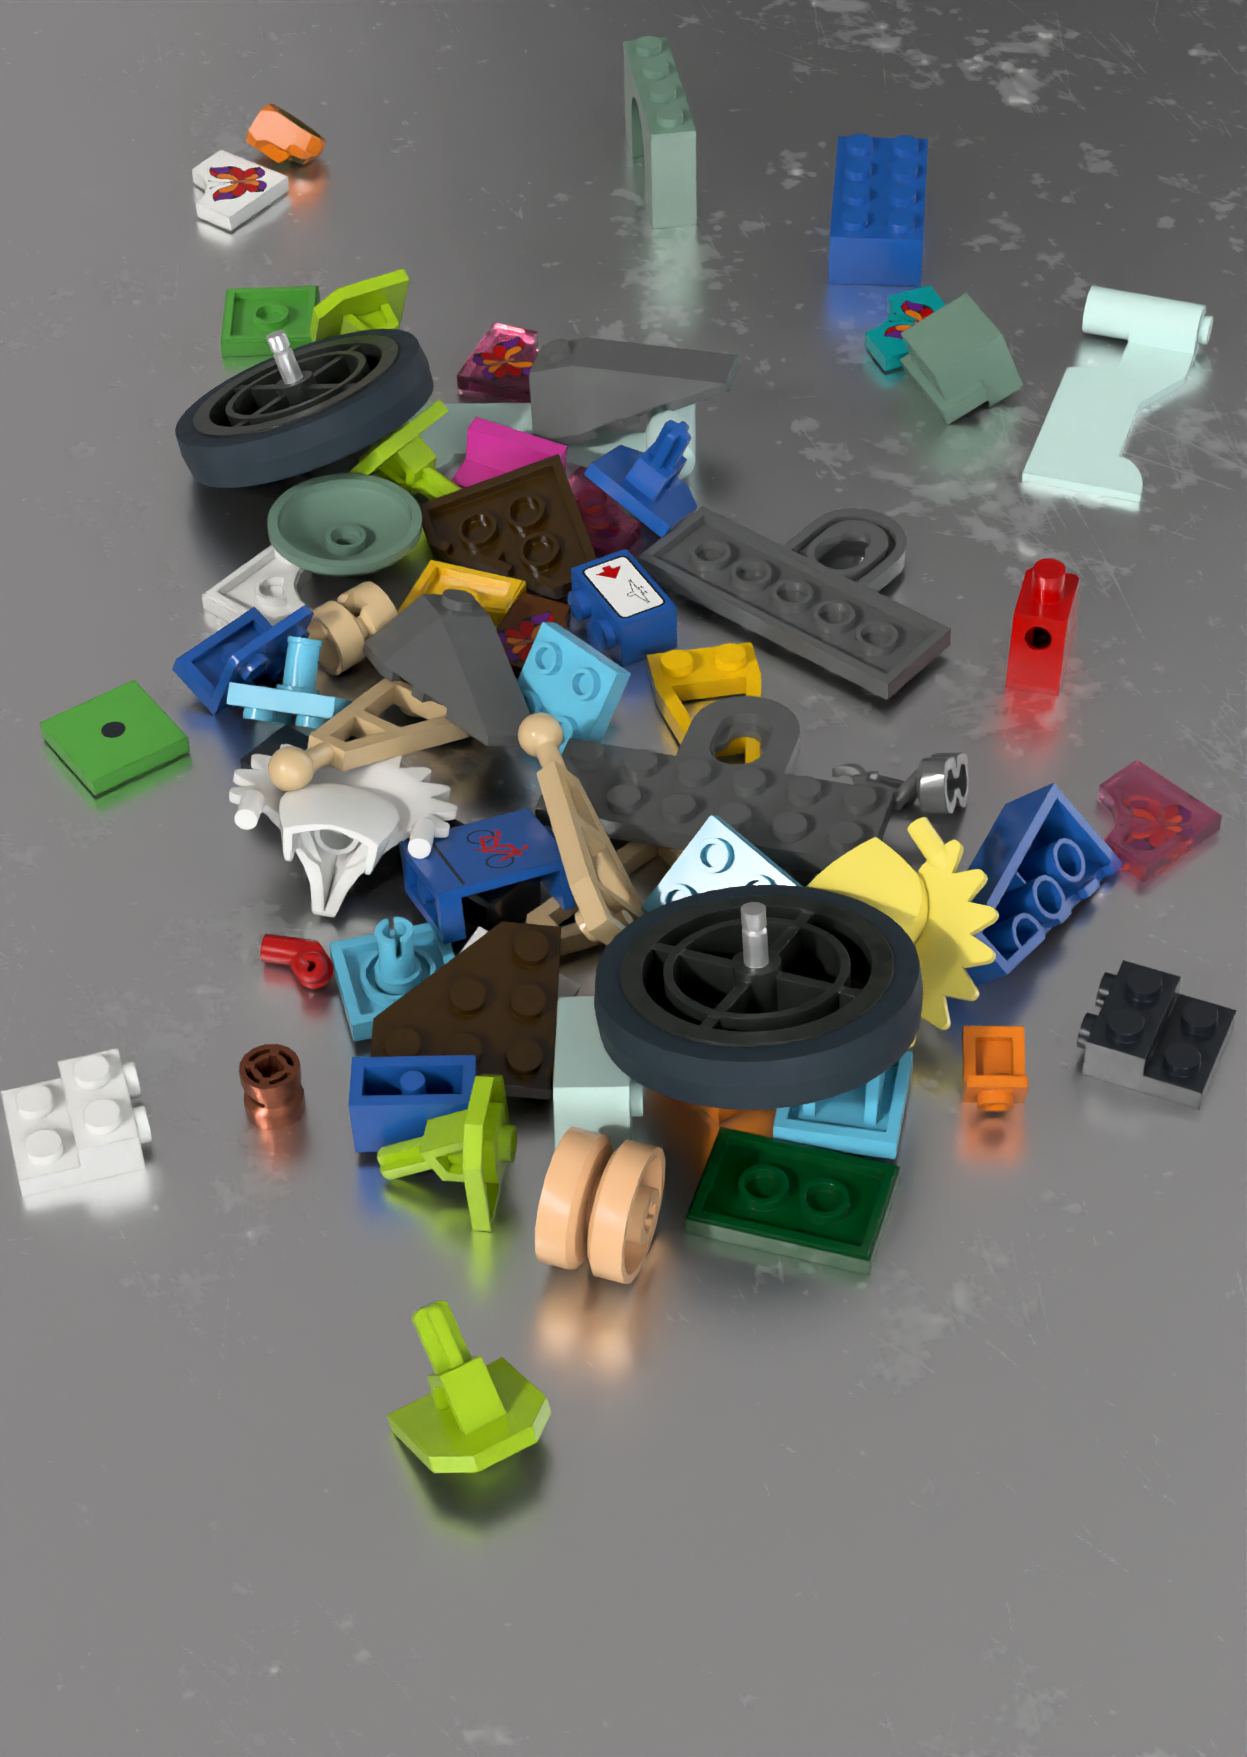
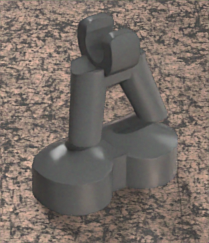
M964 752L936 753L930 758H923L918 768L906 781L879 775V771L866 772L863 767L857 764H843L832 769L833 777L849 776L853 779L854 785H865L871 788L894 791V809L898 811L905 804L913 805L918 798L922 811L925 814H952L954 808H964L968 799V760Z

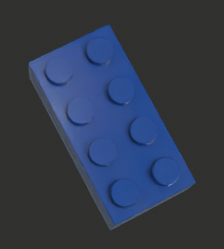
M866 134L838 136L830 226L828 284L921 287L928 139H916L909 135H901L895 138L870 137Z

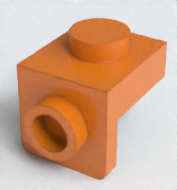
M963 1025V1103H977L978 1109L990 1112L1008 1111L1014 1108V1103H1024L1029 1090L1028 1076L1025 1075L1024 1026Z

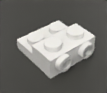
M118 1048L58 1061L61 1078L1 1091L22 1197L145 1169L141 1144L152 1141L148 1118L144 1105L132 1108L130 1099L141 1097L134 1061L122 1064Z

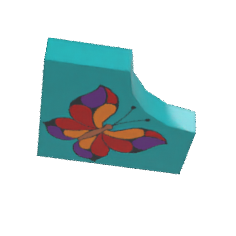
M930 285L888 296L887 311L890 317L880 326L865 332V347L884 371L903 367L900 359L909 354L901 333L946 305L945 302Z

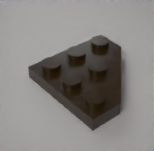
M559 454L419 504L422 513V527L433 556L466 568L526 581L527 590L555 600L566 597L568 592L572 591L571 568L597 559Z
M505 921L499 923L373 1018L370 1057L476 1055L478 1075H503L506 1096L550 1100L553 1090L562 927Z

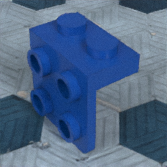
M304 605L272 626L254 606L178 657L172 670L215 716L229 706V704H226L229 682L258 686L268 678H271L274 682L283 678L288 636L308 639L310 633L307 631V628L314 613L307 605Z

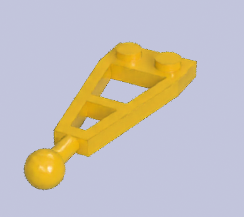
M751 642L739 644L726 643L714 647L671 650L665 653L647 655V673L655 703L680 745L692 721L681 701L746 693V696L761 697V672ZM751 737L736 738L731 741L727 749L715 754L714 758L745 753V764L751 763L760 758L761 744Z

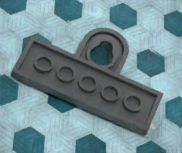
M702 506L638 556L639 564L655 582L886 700L950 646L951 628L878 593L903 570L906 562L907 537L903 528L895 520L876 511L850 508L826 513L818 517L782 546ZM852 540L869 543V546L865 548V558L853 568L832 569L818 562L819 558L841 542Z
M757 696L724 698L701 709L691 721L676 756L651 752L645 749H632L570 738L561 754L567 770L579 779L609 838L685 850L711 815L721 817L779 867L813 873L822 872L845 853L874 837L882 841L894 809V791L871 788L865 785H852L815 779L810 776L791 775L800 753L799 722L793 712L784 705ZM751 737L761 744L760 758L751 763L730 765L714 758L715 754L727 749L731 741L736 738ZM541 794L535 806V817L543 826L548 825L552 828L545 801Z

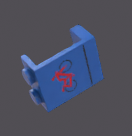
M529 808L450 828L448 837H434L430 854L422 859L410 855L408 851L409 840L399 842L405 892L443 944L466 938L461 898L540 876V882L564 911L575 908L574 896L568 883L554 833L550 826H543Z

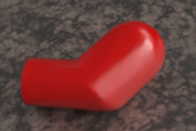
M273 934L264 935L260 948L262 962L290 966L299 982L310 989L325 986L331 980L333 963L318 940Z

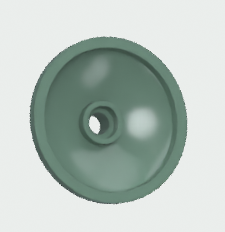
M331 474L301 482L279 496L268 514V535L274 549L284 559L301 569L331 577L362 576L378 572L395 564L416 546L422 533V513L415 498L407 490L391 481L365 474Z

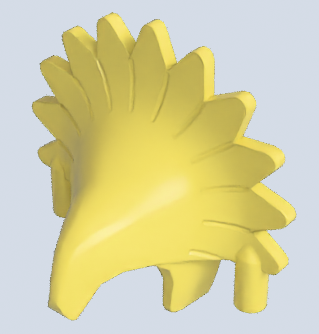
M921 817L912 822L907 828V832L927 860L918 871H915L891 847L879 838L874 837L832 862L806 887L826 890L862 901L888 915L904 929L916 947L923 981L921 1017L937 1028L947 1030L951 1022L946 997L975 1001L979 996V991L965 968L990 964L996 958L994 950L979 941L974 935L994 924L999 919V913L991 906L971 902L984 887L988 877L980 869L957 873L964 852L963 845L956 840H951L945 844L928 818ZM915 1036V1039H914V1041L912 1042V1044L910 1045L909 1048H911L912 1046H914L915 1041H916V1036Z

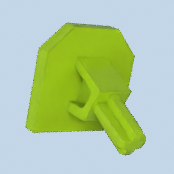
M404 268L337 288L313 308L309 333L313 342L346 333L371 329L400 330L409 285V278Z
M439 399L412 421H406L388 435L368 445L370 449L357 459L359 463L348 473L373 475L375 473L379 477L401 486L412 496L420 492L429 500L462 489L435 469L437 456L421 438V435L449 410Z
M481 1074L475 1076L468 1109L428 1119L422 1137L381 1147L377 1153L380 1173L386 1179L391 1180L433 1169L442 1181L464 1182L472 1231L491 1232L506 1162L513 1163L516 1157L517 1128L516 1125H510L503 1075Z
M434 1301L416 1310L412 1314L411 1320L434 1370L433 1373L427 1375L431 1393L387 1414L391 1431L433 1473L480 1472L537 1443L551 1415L547 1397L503 1357L485 1365L482 1356H471L446 1301Z

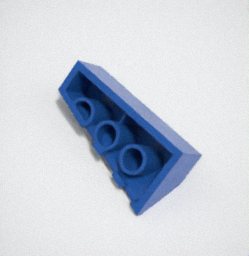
M1055 783L1006 803L967 870L980 869L988 877L984 887L971 902L991 906L999 913V919L994 924L974 935L975 938L996 953L994 962L990 964L965 968L976 987L1008 975L1045 939V934L1052 927L1062 924L1072 914L1071 909L1081 900L1090 897L1100 887L1099 883L1105 877L1114 874L1124 865Z

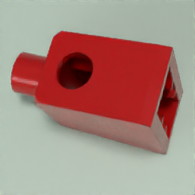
M1041 559L1032 568L1026 570L1013 615L1005 688L1059 696L1076 634L1080 578L1076 574L1066 573L1065 565L1056 559ZM1036 631L1049 633L1051 635V643L1043 648L1034 647Z

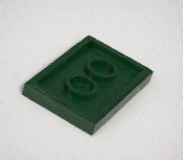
M720 1126L685 1218V1233L870 1275L900 1182L901 1166Z

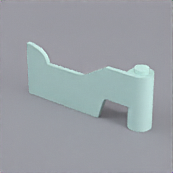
M1092 285L1087 296L1083 314V333L1128 340L1119 366L1067 367L1023 470L1022 480L1140 503L1143 485L1141 473L1134 463L1121 457L1137 413L1182 387L1187 379L1199 344H1208L1213 325V316L1206 315V305Z
M531 403L444 404L449 411L425 431L421 438L437 456L435 469L444 474L453 467L455 461H465L468 427L475 417L533 435ZM425 404L408 421H412L419 414H421L423 411L429 408L432 404ZM695 404L674 411L667 410L664 405L653 408L646 413V431L602 432L600 427L595 428L596 438L582 443L565 445L568 446L566 468L584 474L593 461L620 444L645 452L656 441L665 422L673 420L680 423L683 420L689 425L690 428L687 432L691 435V440L682 455L687 461L678 475L679 479H683L692 472L695 466Z

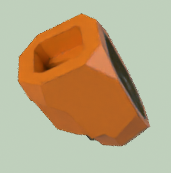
M269 103L258 113L248 130L246 138L247 143L277 163L293 160L297 163L306 164L320 157L326 140L311 127L275 104Z

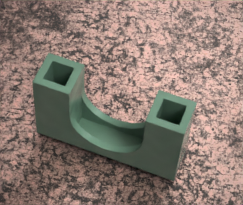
M648 35L639 37L637 40L623 41L626 138L632 157L644 156L645 205L652 230L697 225L696 128L668 38Z

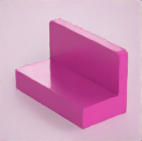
M475 417L468 427L466 459L451 481L463 489L559 454L566 471L568 446Z

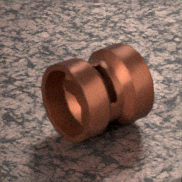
M264 1044L250 1050L240 1062L239 1075L244 1090L245 1113L249 1121L257 1127L267 1130L282 1129L298 1121L305 1111L306 1101L304 1089L301 1085L300 1060L297 1054L289 1047L279 1044Z

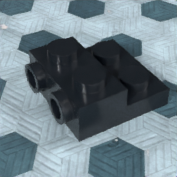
M1123 960L1117 975L1105 972L1101 979L1095 1005L1101 1008L1099 1015L1087 1012L1083 1018L1077 1038V1047L1085 1049L1082 1074L1200 1110L1233 1030L1237 1010L1179 994L1180 976Z

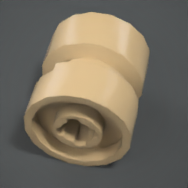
M365 581L342 593L337 598V602L328 601L311 610L314 615L307 628V631L310 633L308 639L323 641L318 664L331 675H339L365 659L363 652L364 642L398 615L388 595L378 585Z

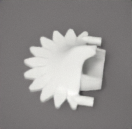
M282 744L280 745V749L292 745ZM254 754L251 757L252 769H236L234 771L233 782L240 787L231 788L229 793V801L239 804L234 817L238 827L244 830L253 829L257 825L260 814L264 813L281 830L285 861L291 862L296 851L308 876L312 913L328 917L336 916L348 890L363 872L370 875L381 856L399 844V842L410 838L408 843L410 855L418 859L427 857L431 852L434 837H448L450 825L445 821L455 819L458 809L456 805L444 802L450 799L451 788L449 786L429 783L431 769L427 767L400 768L402 756L343 772L326 765L314 771L310 783L305 788L285 792L278 789L269 778L268 763L272 756Z

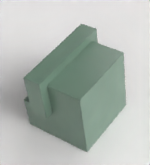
M967 292L901 333L909 354L900 359L903 369L947 425L984 402H987L991 407L1023 387L1003 334Z

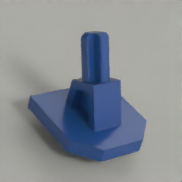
M673 420L665 422L656 441L645 452L620 444L593 461L584 473L587 478L661 538L692 515L698 508L688 485L678 478L687 461L682 455L691 440V435L687 432L690 427L683 420L680 423Z

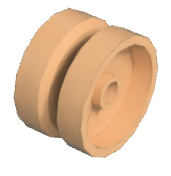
M571 1126L562 1136L553 1154L542 1188L535 1226V1253L538 1262L568 1270H576L588 1257L593 1276L631 1284L638 1275L647 1256L658 1220L665 1182V1156L663 1148L626 1139L613 1153L608 1135Z

